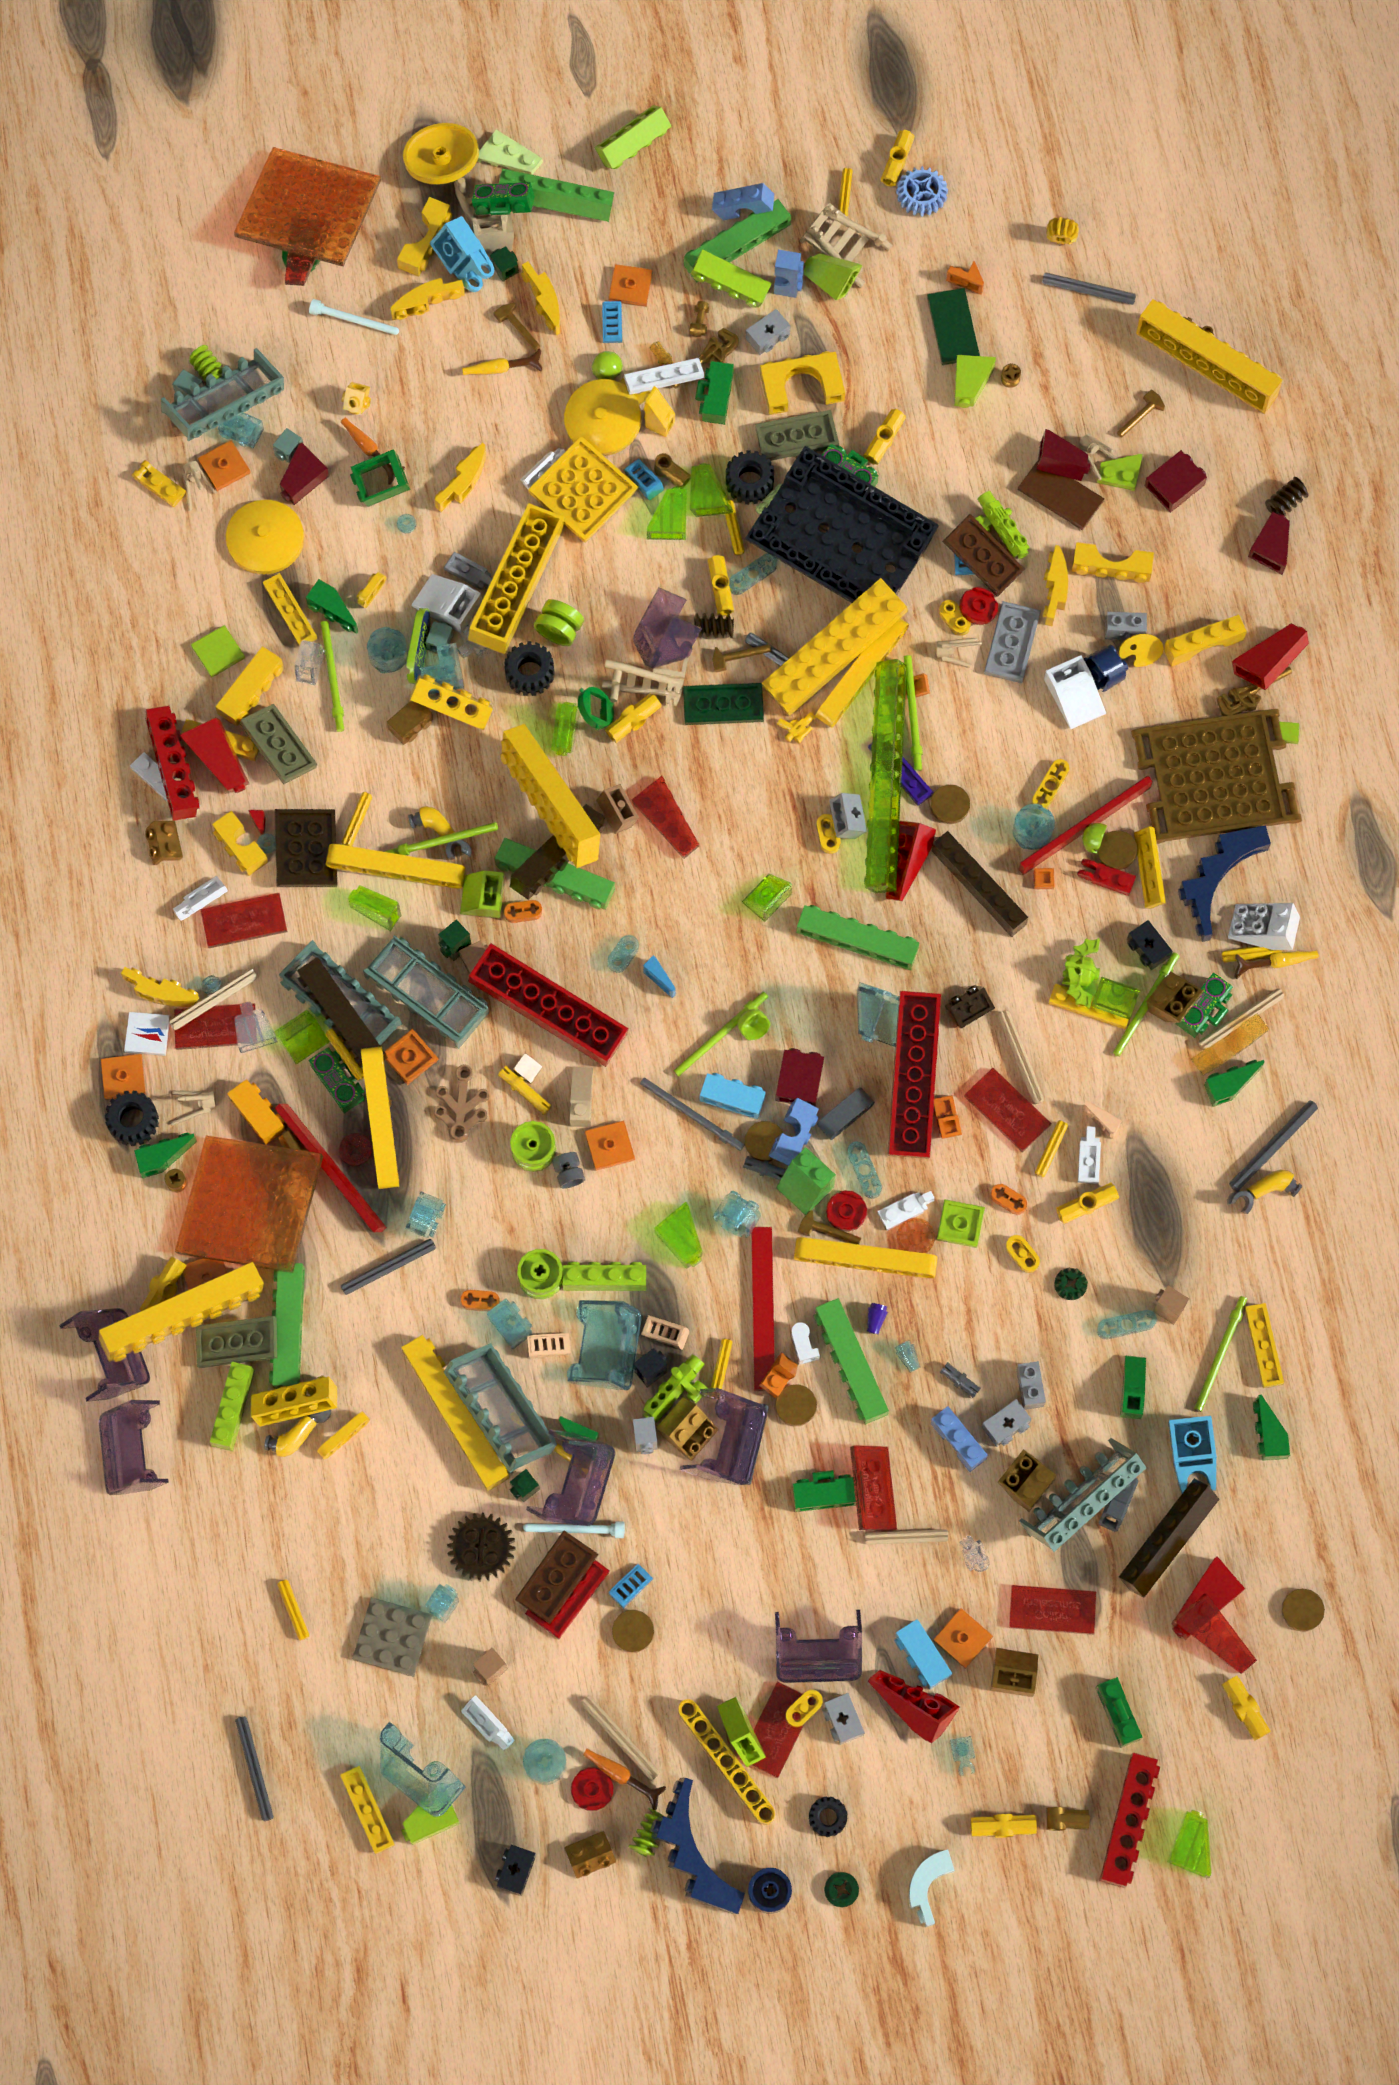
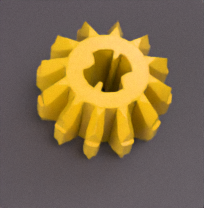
M1054 217L1047 224L1046 234L1051 242L1070 245L1076 242L1078 237V223L1073 219Z

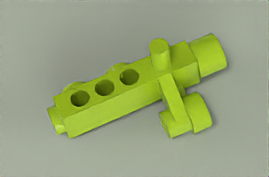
M991 491L983 493L977 500L986 516L980 515L975 519L988 532L991 531L989 528L993 526L1013 557H1018V559L1024 558L1029 554L1027 550L1030 547L1027 544V539L1016 528L1015 521L1009 517L1012 514V510L1010 508L1004 509Z
M692 1354L679 1368L673 1367L671 1369L673 1375L667 1382H663L659 1386L658 1392L653 1398H649L646 1401L645 1408L643 1409L645 1413L642 1416L644 1418L654 1417V1421L657 1423L684 1390L688 1392L687 1398L695 1404L702 1397H705L710 1390L698 1380L695 1383L692 1382L705 1364Z

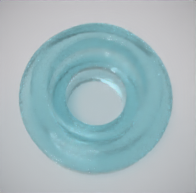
M410 514L401 515L397 520V527L403 533H411L416 528V519ZM405 521L410 522L408 525L403 524Z
M263 834L258 838L257 844L264 853H271L276 849L275 837L273 835ZM265 842H270L271 845L268 846V847H265V846H264V843H265Z
M214 975L206 977L201 984L202 990L206 994L215 992L220 988L221 980Z

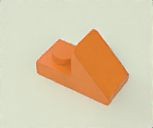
M973 261L968 272L960 267H949L946 281L982 295L984 281L975 261Z
M781 1352L759 1386L774 1398L778 1397L787 1382L796 1376L798 1365Z

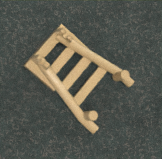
M460 178L458 181H455V194L466 215L465 221L480 241L486 254L493 253L496 249H502L505 246L508 250H512L514 231L511 213L510 215L476 219L475 216L481 215H476L474 208H470V206H473L472 198L465 197L467 194L465 179ZM499 224V227L480 229V226Z
M830 203L827 204L799 240L801 243L807 241L822 254H829V256L842 259L839 253L856 231L862 234V236L844 258V260L851 262L868 239L873 240L875 246H882L887 251L893 246L886 240L884 234L878 235L857 224ZM827 217L835 220L824 235L822 231L818 230ZM841 224L848 227L837 244L832 247L829 240ZM857 275L854 283L861 288L865 281Z
M689 656L684 657L681 672L654 668L652 672L621 662L606 660L605 668L615 670L612 682L603 680L602 688L611 690L610 701L617 702L619 691L665 696L666 704L673 700V705L677 706L682 693ZM622 671L628 673L627 684L620 683ZM636 675L644 677L642 686L635 685ZM651 680L659 682V686H651Z

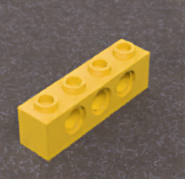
M418 675L410 694L411 701L479 729H485L493 710L489 700L482 697L476 699L472 697V693L463 689L459 692L453 689L454 686L449 683L443 682L440 684L435 682V678L430 675ZM431 689H437L439 695L433 698L428 695V692ZM451 696L458 699L454 705H449L446 702ZM468 704H473L476 706L474 712L468 713L465 711V707Z
M329 1376L251 1395V1417L259 1427L337 1408V1386Z

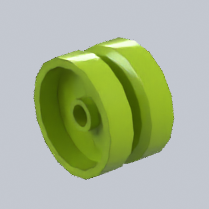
M548 599L541 609L542 614L537 616L533 624L534 628L541 636L555 644L571 646L576 638V632L581 629L584 623V618L570 605L558 600Z
M529 1121L519 1125L512 1133L510 1140L512 1156L519 1167L526 1171L536 1172L550 1166L552 1159L555 1158L556 1144L554 1134L548 1126L542 1122Z
M546 1249L529 1251L521 1258L517 1271L521 1289L534 1299L553 1297L563 1284V1267L560 1259L553 1252Z

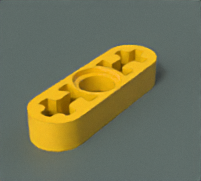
M1057 759L1052 763L1033 796L1032 806L1036 811L1042 812L1049 808L1068 775L1069 764L1067 761ZM1060 765H1061V766H1063L1064 768H1063V771H1060V773H1059V775H1058V778H1057V777L1055 776L1056 771H1057V768H1056V767L1059 768ZM1053 781L1056 784V788L1049 790L1045 787V783ZM1043 793H1045L1046 797L1044 803L1039 805L1038 800H1040L1043 796Z
M363 1411L360 1412L322 1444L317 1452L324 1460L329 1458L369 1423L370 1418Z

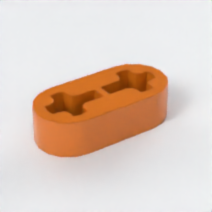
M536 900L514 902L505 907L504 915L510 923L537 920L542 915V906ZM531 906H535V909H539L536 910V914H532L531 911H528L531 910ZM511 909H515L518 912L515 917L508 914L511 913Z
M997 1184L992 1188L991 1199L996 1204L1015 1215L1025 1212L1027 1200L1024 1196L1004 1184ZM1000 1190H1003V1195L1006 1196L1008 1199H1006L1003 1196L997 1198V1193L995 1191L999 1192ZM1010 1200L1016 1203L1018 1202V1200L1021 1201V1206L1023 1208L1018 1207L1017 1209H1015L1014 1203Z
M466 1290L461 1295V1304L467 1310L493 1312L499 1308L500 1298L498 1294L492 1291ZM472 1295L473 1299L479 1301H472L471 1305H468L465 1299ZM489 1297H493L496 1303L488 1306V1303L482 1302V1300H489Z

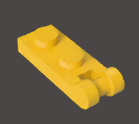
M146 460L140 464L141 467L131 474L135 480L172 507H175L186 495V490L155 469ZM146 472L150 474L148 478L144 477Z

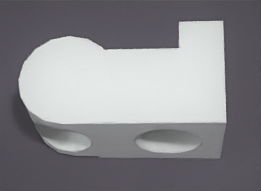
M802 1322L796 1323L792 1327L791 1333L799 1365L819 1360L820 1357L818 1348H811L809 1327Z

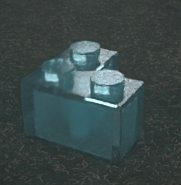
M456 643L436 646L439 665L420 668L421 675H430L435 678V682L440 684L443 682L449 683L454 686L453 689L455 690L464 688ZM431 689L428 694L439 693L437 689Z

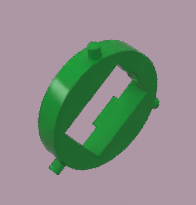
M589 687L585 690L580 688L578 708L586 723L595 728V730L603 729L610 725L614 719V703L597 687ZM590 694L601 699L600 718L591 714Z

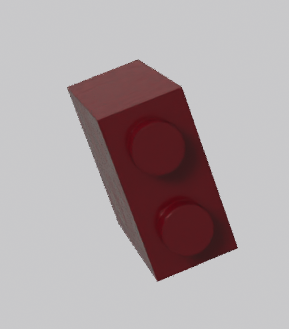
M1180 450L1146 477L1144 486L1171 513L1205 486L1207 476L1201 467L1198 468L1193 463L1190 455Z
M795 1048L784 1049L775 1101L791 1104L796 1098H799L816 1107L824 1056L817 1052L802 1053L799 1049Z

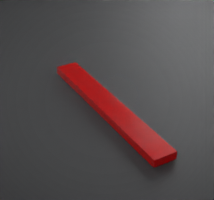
M1146 776L1021 861L1019 871L1022 875L1026 874L1083 835L1085 829L1090 824L1102 822L1149 790L1153 782L1151 778Z
M281 1103L275 1107L280 1117L372 1232H383L387 1227L288 1104Z
M751 1227L754 1391H765L759 1385L775 1362L772 1227Z

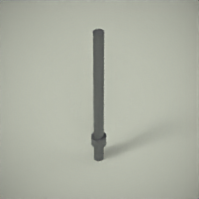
M645 1077L641 1080L640 1084L717 1135L723 1143H728L739 1151L745 1146V1144L734 1138L732 1133L726 1129L722 1130Z

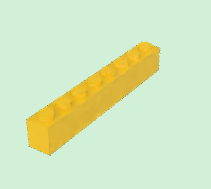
M421 1335L402 1346L403 1353L486 1490L490 1491L508 1480V1470L498 1459L497 1453L489 1444L484 1433L445 1375L443 1367L446 1364L440 1355L436 1357L433 1352L436 1348L431 1339H425L424 1335Z

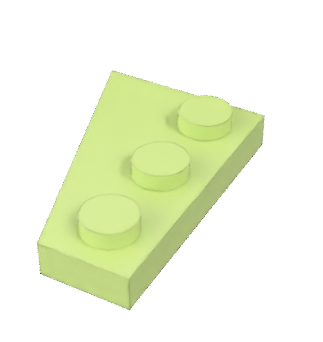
M497 129L479 150L477 162L484 161L491 163L492 166L498 167L499 165L507 167L512 171L531 175L534 174L543 162L541 157Z

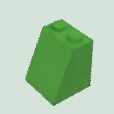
M805 1147L791 1161L776 1189L804 1215H807L834 1188L836 1174Z

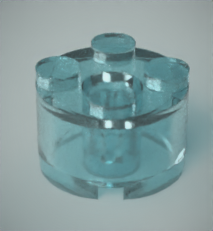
M382 627L370 635L367 643L369 660L372 666L380 673L395 672L407 663V644L405 637L400 631L390 629V627Z
M1029 804L1020 809L1013 825V835L1019 846L1023 849L1036 850L1048 844L1054 831V816L1049 810L1039 804Z
M420 1191L405 1229L425 1238H429V1236L433 1238L438 1227L436 1219H441L445 1211L446 1204L443 1203L444 1200Z
M731 1191L725 1195L713 1218L716 1222L720 1220L723 1223L721 1227L739 1237L745 1234V1238H748L759 1221L761 1213L756 1202L752 1200L746 1201L741 1198L739 1193Z
M539 1739L526 1748L523 1756V1766L531 1780L541 1785H550L557 1782L563 1776L567 1767V1759L563 1748L556 1741ZM543 1757H546L547 1760L551 1759L547 1767L539 1764Z

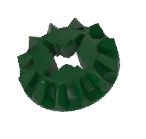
M1068 1267L1061 1270L1054 1281L1056 1292L1066 1300H1077L1087 1290L1088 1281L1085 1274L1079 1271L1078 1268ZM1067 1278L1071 1281L1078 1279L1075 1283L1076 1288L1072 1286L1066 1287L1068 1283Z
M837 1872L827 1879L824 1887L825 1896L833 1906L847 1907L852 1905L857 1899L859 1885L856 1879L849 1873ZM846 1881L845 1889L850 1895L843 1893L837 1898L838 1890L833 1885L841 1886Z

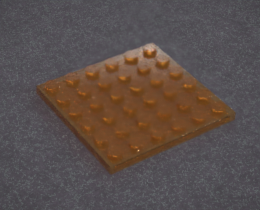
M273 147L234 231V236L344 267L381 182V176Z
M206 1135L175 1252L181 1255L241 1265L253 1262L255 1267L293 1273L323 1155L321 1153Z

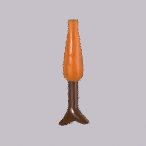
M346 417L341 420L340 423L347 429L363 453L373 457L381 455L378 452V446L370 437L353 425ZM389 463L382 467L386 470L388 485H391L395 479V474Z
M588 1748L585 1750L583 1756L591 1760L615 1782L619 1784L627 1783L646 1795L652 1805V1809L657 1810L658 1797L666 1790V1786L651 1789L633 1778L630 1770L623 1765L594 1753Z

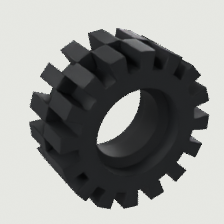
M831 1796L816 1800L809 1811V1824L813 1831L817 1832L820 1836L834 1837L841 1833L848 1819L845 1805L839 1799ZM829 1808L836 1813L837 1818L832 1825H825L821 1822L820 1813L822 1810Z

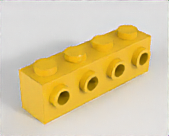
M262 646L215 706L217 714L237 727L240 720L248 716V711L258 704L262 693L269 690L275 676L278 677L282 673V658Z

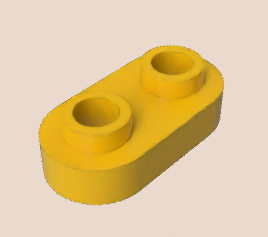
M380 572L373 573L370 576L368 585L357 594V603L360 606L366 608L370 605L385 584L386 576Z
M943 601L939 608L941 618L955 635H966L970 630L971 622L963 617L959 605L955 601ZM951 607L953 610L948 611L946 608ZM958 622H963L964 625L960 626Z
M823 814L817 819L816 824L820 846L825 853L833 854L840 849L841 840L836 837L832 815ZM824 824H829L830 827H829V828H824L823 825H824ZM832 842L834 846L829 847L827 843Z
M1013 1235L1009 1237L1006 1243L1008 1254L1022 1271L1026 1273L1036 1271L1040 1264V1258L1022 1236ZM1018 1244L1020 1249L1015 1250L1012 1245ZM1031 1260L1033 1264L1028 1266L1025 1264V1261Z
M808 1690L798 1698L786 1712L788 1724L792 1727L804 1725L821 1708L823 1702L821 1694L816 1690ZM814 1698L816 1700V1703L814 1705H809L808 1699ZM799 1713L801 1717L799 1720H794L792 1715Z

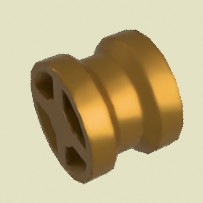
M1013 363L1003 367L1001 382L1004 386L1013 388L1019 384L1021 376L1020 367Z
M171 1169L165 1174V1183L170 1191L177 1193L185 1189L187 1179L181 1170Z

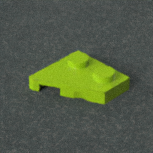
M1143 454L1101 462L1099 470L1101 480L1097 479V483L1135 491Z

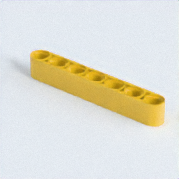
M900 618L866 648L820 706L815 717L833 728L906 633L910 624Z
M340 844L329 845L326 866L334 869L454 889L463 887L466 870L464 866L459 864Z
M382 1046L361 1049L378 1188L399 1187Z
M806 1237L796 1238L794 1260L929 1279L935 1278L938 1258L935 1255Z
M683 1700L678 1707L680 1718L755 1819L762 1825L771 1824L775 1818L773 1806L693 1700ZM685 1705H691L694 1708V1712L691 1715L683 1714L682 1708ZM698 1722H703L706 1724L707 1729L705 1732L699 1733L695 1730V1725ZM712 1739L717 1740L720 1744L716 1750H711L707 1746L708 1742ZM723 1757H730L733 1763L730 1767L725 1768L721 1765L720 1761ZM742 1774L746 1779L744 1784H735L733 1781L734 1776ZM751 1791L756 1792L759 1797L753 1803L749 1802L746 1798V1795ZM762 1809H768L772 1816L768 1820H763L760 1818L759 1812Z

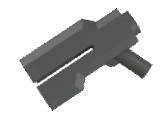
M1137 1478L1105 1505L1098 1522L1100 1526L1114 1532L1119 1530L1139 1482ZM1109 1516L1111 1518L1116 1519V1522H1113L1106 1518Z

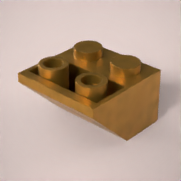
M1170 971L1146 1001L1149 1013L1164 1022L1180 1023L1203 994V990Z
M684 1397L656 1427L670 1444L691 1461L719 1430L696 1404Z
M1023 1449L999 1479L998 1483L1014 1501L1030 1512L1054 1482L1057 1475Z
M996 1648L990 1691L1033 1697L1036 1688L1039 1654Z

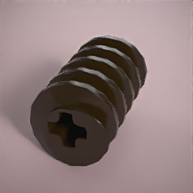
M1293 477V480H1290L1287 485H1284L1270 499H1267L1265 505L1270 513L1274 512L1286 516L1285 511L1289 513L1292 511L1290 505L1296 508L1297 502H1303L1302 496L1307 498L1309 494L1304 483L1299 478Z
M695 613L694 635L697 632L698 637L702 638L705 632L706 637L709 638L711 632H713L714 638H717L719 633H721L722 638H725L727 633H729L730 638H733L734 617L731 619L730 614H727L725 619H723L722 613H719L716 619L714 613H711L708 619L706 613H703L700 619L698 613Z

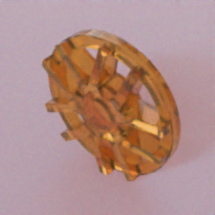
M910 1218L904 1221L898 1228L896 1237L901 1250L909 1251L910 1246L914 1245V1252H917L918 1246H920L924 1251L919 1253H928L933 1247L935 1232L931 1224L926 1220ZM913 1222L915 1228L910 1229L908 1223ZM916 1222H921L924 1225L918 1229ZM906 1226L908 1232H901V1230ZM927 1226L930 1230L923 1233L922 1230ZM932 1234V1240L927 1239L926 1236ZM900 1235L908 1236L907 1239L900 1240ZM923 1241L930 1244L928 1248L922 1244ZM902 1243H909L907 1249L904 1248Z

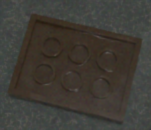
M275 809L277 887H337V869L326 866L329 845L336 844L335 809Z

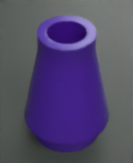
M871 1303V1306L868 1307L867 1332L879 1334L888 1314L886 1311L887 1306Z

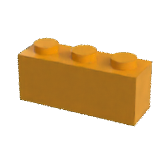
M246 1079L229 1091L227 1095L263 1143L267 1145L285 1131L283 1126L285 1122L278 1113L274 1114L271 1108L273 1106L266 1097L264 1099L261 1098L259 1095L261 1091L254 1082L250 1084Z

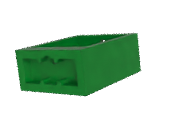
M394 449L351 466L353 472L350 474L354 485L357 484L359 489L356 492L360 502H364L367 507L411 490L399 456ZM391 463L398 485L369 496L361 475Z

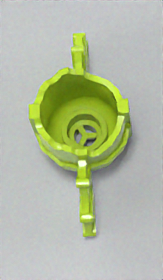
M1086 938L1081 945L1073 946L1075 954L1066 956V969L1062 975L1064 977L1062 984L1070 985L1067 994L1074 997L1076 1005L1081 1004L1088 1009L1091 1006L1092 995L1081 987H1088L1093 980H1098L1100 968H1096L1092 958L1085 956L1098 952L1099 938L1095 940Z

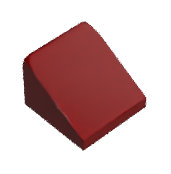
M248 810L261 836H264L266 823L264 811Z

